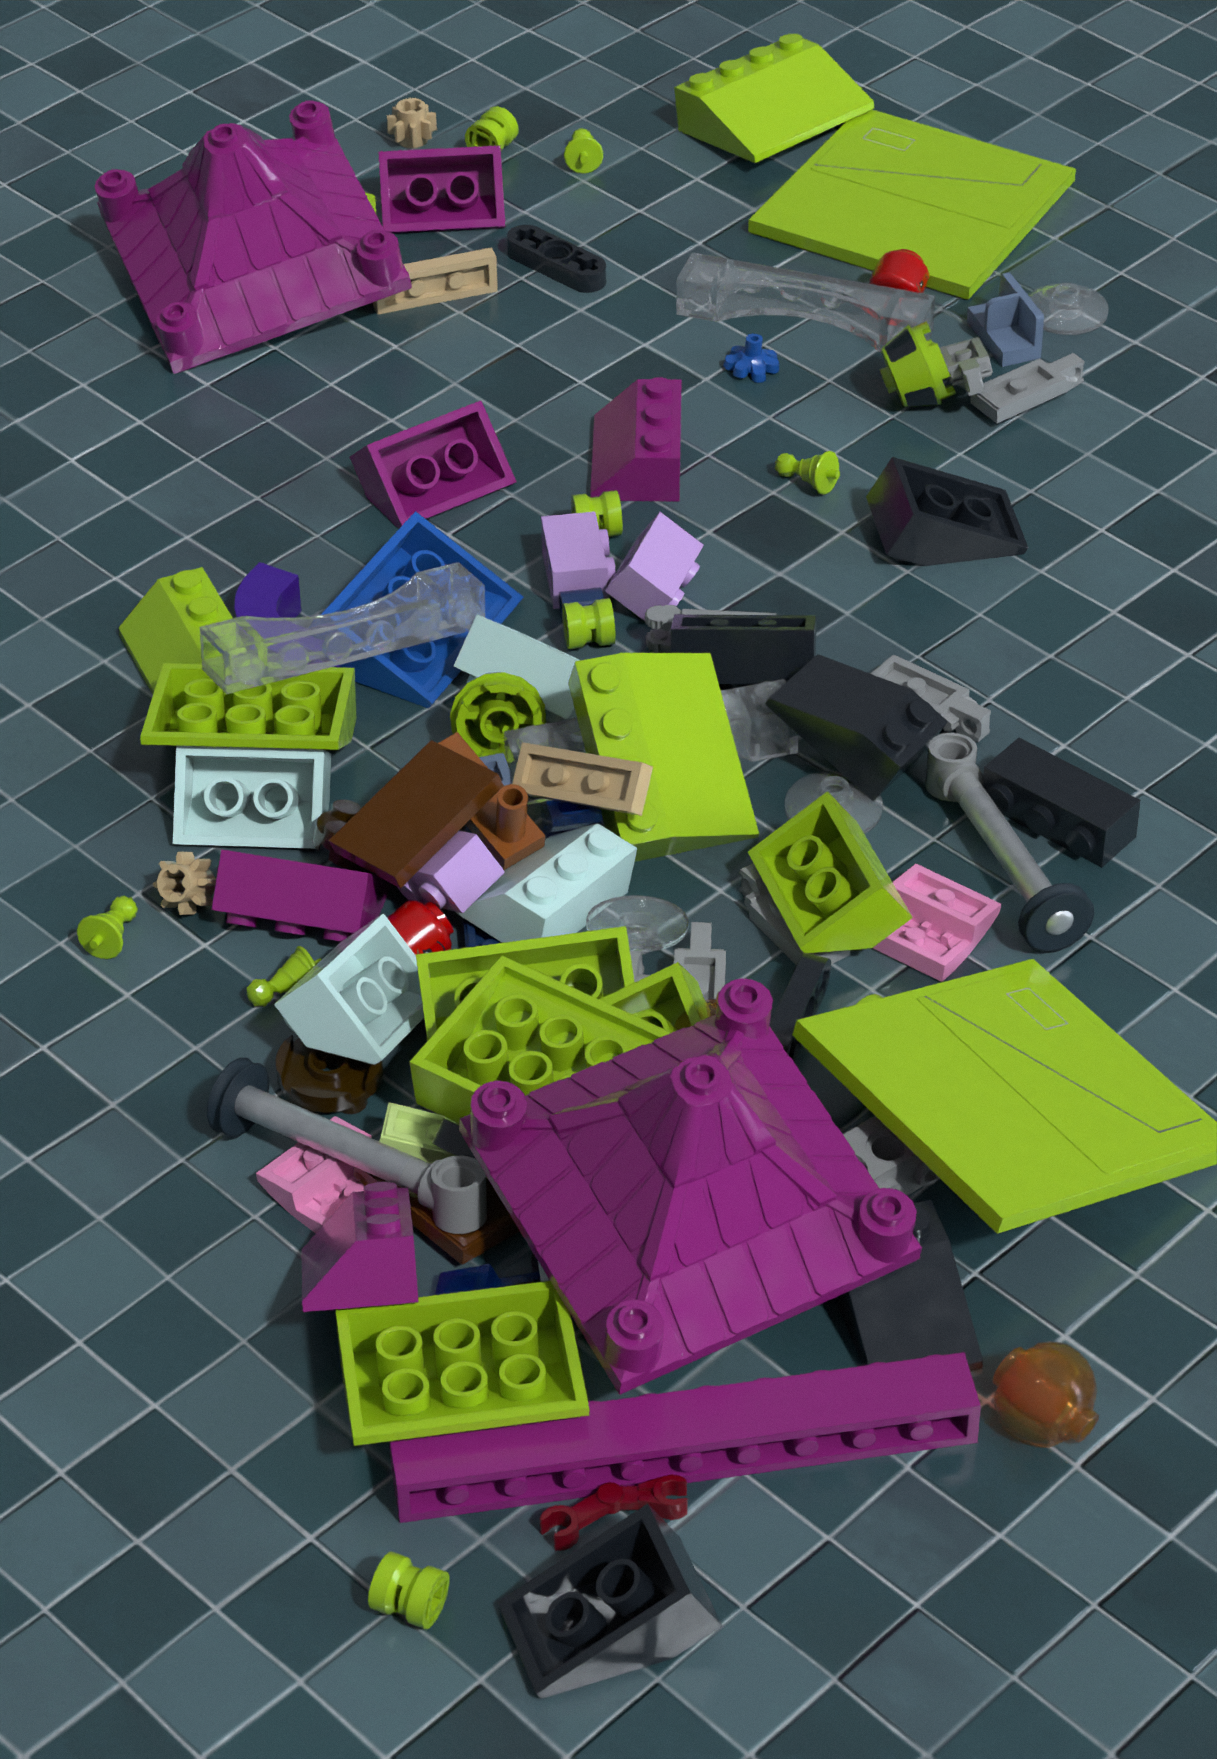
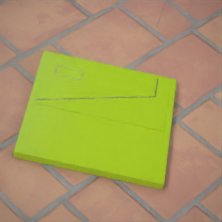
M870 110L846 121L748 220V232L874 271L879 259L886 252L908 249L917 253L928 268L930 275L927 288L969 300L1075 181L1076 169L883 112Z
M1034 959L802 1018L796 1021L792 1035L997 1234L1217 1164V1122Z

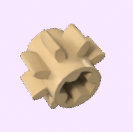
M403 99L397 103L396 107H392V115L387 116L388 134H395V141L403 147H421L427 143V140L432 139V132L437 130L436 113L429 112L428 105L420 99Z
M177 852L176 862L160 861L159 865L162 870L158 875L157 881L153 883V887L158 888L160 895L164 898L161 906L163 908H175L178 906L180 915H195L197 910L196 904L199 906H212L211 895L216 885V878H214L212 871L209 869L212 861L210 859L195 860L193 852Z

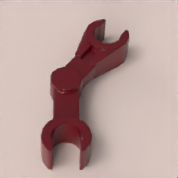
M671 1474L640 1483L638 1486H620L613 1482L604 1483L595 1494L572 1507L554 1505L547 1508L540 1517V1534L547 1533L555 1526L567 1527L554 1534V1550L564 1551L572 1548L577 1543L579 1530L606 1514H616L620 1510H638L647 1503L663 1519H681L687 1515L688 1499H668L666 1497L670 1495L687 1496V1479L680 1475Z

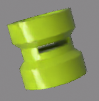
M499 106L491 107L481 116L480 120L474 122L466 130L465 143L467 147L500 145L502 152L504 147L516 139L519 133L518 123L511 112Z
M617 490L602 492L599 497L590 498L586 494L571 496V514L595 512L599 530L607 529L608 537L622 535V510Z
M610 598L594 600L588 606H582L578 602L562 604V621L567 649L583 648L588 642H596L600 646L615 644V620Z
M390 1551L383 1557L374 1573L368 1594V1605L370 1609L386 1615H391L395 1612L404 1614L408 1623L423 1629H429L433 1626L443 1609L448 1594L450 1576L447 1571L428 1565L422 1569L413 1566L409 1557Z

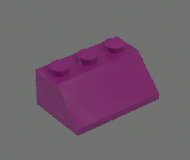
M500 145L378 151L382 221L385 231L394 234L505 228Z
M663 377L637 379L594 415L590 498L599 497L605 491L617 490L620 501L680 502L682 379H667Z
M481 400L370 443L349 457L366 497L398 529L415 511L425 519H428L516 483V479Z
M221 849L211 910L227 912L226 923L256 927L257 919L264 918L276 920L275 931L305 935L307 925L325 928L324 939L343 941L379 916L390 891L391 883L371 873Z
M376 1182L364 1186V1191L352 1192L301 1250L303 1312L419 1302L408 1187L397 1188V1184L392 1182Z

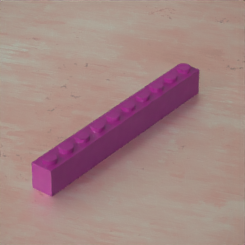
M965 1352L947 1355L934 1354L924 1358L888 1363L875 1362L866 1366L829 1371L817 1370L807 1374L778 1378H759L754 1381L719 1386L706 1385L696 1389L668 1393H647L638 1397L609 1401H589V1416L389 1441L399 1522L405 1523L585 1498L595 1494L602 1484L613 1482L620 1486H638L640 1483L673 1474L686 1478L687 1483L973 1444L978 1442L981 1405Z

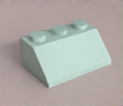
M477 614L454 664V667L470 674L466 682L468 683L490 672H505L522 677L534 686L545 704L547 721L565 729H569L572 722L578 724L568 681L575 661H580V659Z
M176 746L173 844L316 849L313 845V836L317 819L329 809L331 753L322 749Z
M598 823L551 835L545 840L543 848L504 870L505 873L464 913H456L502 943L577 933L628 893L637 847Z
M384 913L340 942L274 1004L282 1014L286 1025L298 1035L306 1047L374 1065L382 1061L424 1018L416 955Z

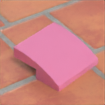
M914 864L893 881L913 918L874 946L873 949L943 982L958 968L984 937L1000 913L1001 903L925 867Z
M336 1116L330 1119L331 1121H334L340 1125H343L347 1128H350L356 1132H359L363 1135L372 1138L370 1134L364 1132L363 1130L349 1124L348 1122ZM300 1142L256 1173L260 1185L288 1213L314 1233L318 1232L352 1192L364 1191V1185L353 1177L354 1166Z

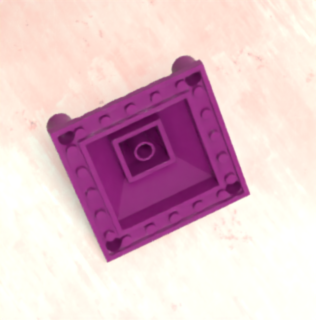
M308 100L297 105L289 116L293 136L286 139L263 140L260 135L241 125L234 123L220 124L204 134L188 154L181 170L149 189L146 188L138 191L135 177L126 170L112 169L97 179L95 191L99 201L97 204L100 214L173 374L412 288L410 276L402 262L398 239L393 233L385 231L339 142L335 138L329 108L319 101Z
M736 979L724 985L718 994L715 1015L696 1022L693 1026L682 1028L660 1037L650 1044L641 1045L617 1055L607 1062H601L574 1073L571 1077L564 1080H558L531 1091L526 1096L517 1086L506 1081L485 1083L477 1088L472 1095L470 1114L459 1120V1132L619 1395L920 1259L922 1247L913 1235L916 1222V1208L913 1201L901 1191L891 1188H879L770 1028L772 996L763 984L753 979Z

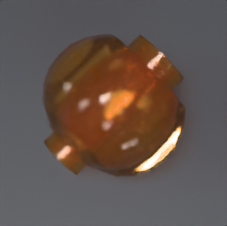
M1047 1341L1037 1343L1027 1350L1017 1347L1005 1357L993 1376L992 1382L998 1387L994 1394V1406L1000 1424L1009 1435L1026 1445L1037 1448H1050L1070 1438L1079 1443L1091 1433L1099 1420V1414L1093 1411L1098 1391L1094 1372L1082 1354L1070 1345Z

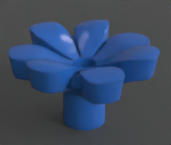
M754 333L746 336L745 346H733L730 354L726 355L723 362L724 368L728 371L733 370L735 377L745 378L748 373H751V378L756 383L766 381V372L775 374L780 370L777 353L774 350L762 349L763 338L761 335Z

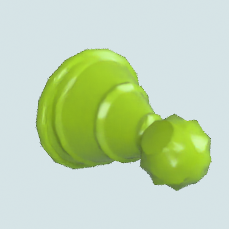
M583 128L574 130L571 141L564 151L565 163L576 173L593 172L602 163L604 155L598 141L593 139L590 131Z
M826 451L821 455H814V457L801 459L800 461H797L794 455L783 453L775 461V470L779 476L791 477L796 473L803 481L808 482L822 495L828 494L840 477L838 457L832 451Z
M116 897L112 901L110 911L87 916L79 922L77 927L78 940L89 954L101 959H111L117 957L122 951L123 923L132 921L138 912L132 897Z
M297 946L295 952L289 956V959L277 970L270 981L254 979L249 984L246 993L249 1001L254 1006H266L274 997L273 992L280 994L288 992L322 959L319 958L314 961L304 947Z

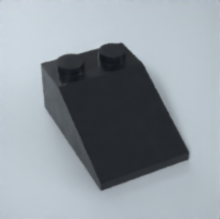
M892 457L866 496L886 555L900 562L909 561L923 566L1023 555L1028 549L1006 490Z
M819 654L811 659L765 702V705L873 802L924 753L929 746L930 740L937 736L948 723L943 716L912 689Z
M926 1200L914 1203L916 1222L913 1235L922 1247L920 1259L835 1297L863 1366L875 1362L888 1363L924 1358L934 1354L947 1355L965 1352L970 1371L982 1369V1354L949 1238L932 1201Z
M648 1503L497 1602L533 1688L541 1699L673 1659L722 1627L719 1617L680 1537Z

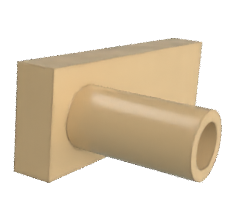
M492 248L404 264L410 276L412 288L373 302V307L377 314H384L498 292L496 255Z
M522 742L512 784L523 787L528 796L642 816L653 766L642 762Z

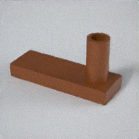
M458 732L438 743L488 768ZM516 784L503 786L465 824L473 834H477L503 870L545 846V834L527 814L528 794L523 787Z

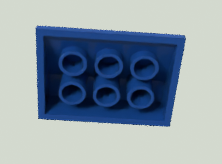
M415 511L322 612L308 634L339 645L340 667L354 668L355 682L429 709L462 671L454 667V664L476 615L478 614L502 624L524 597Z

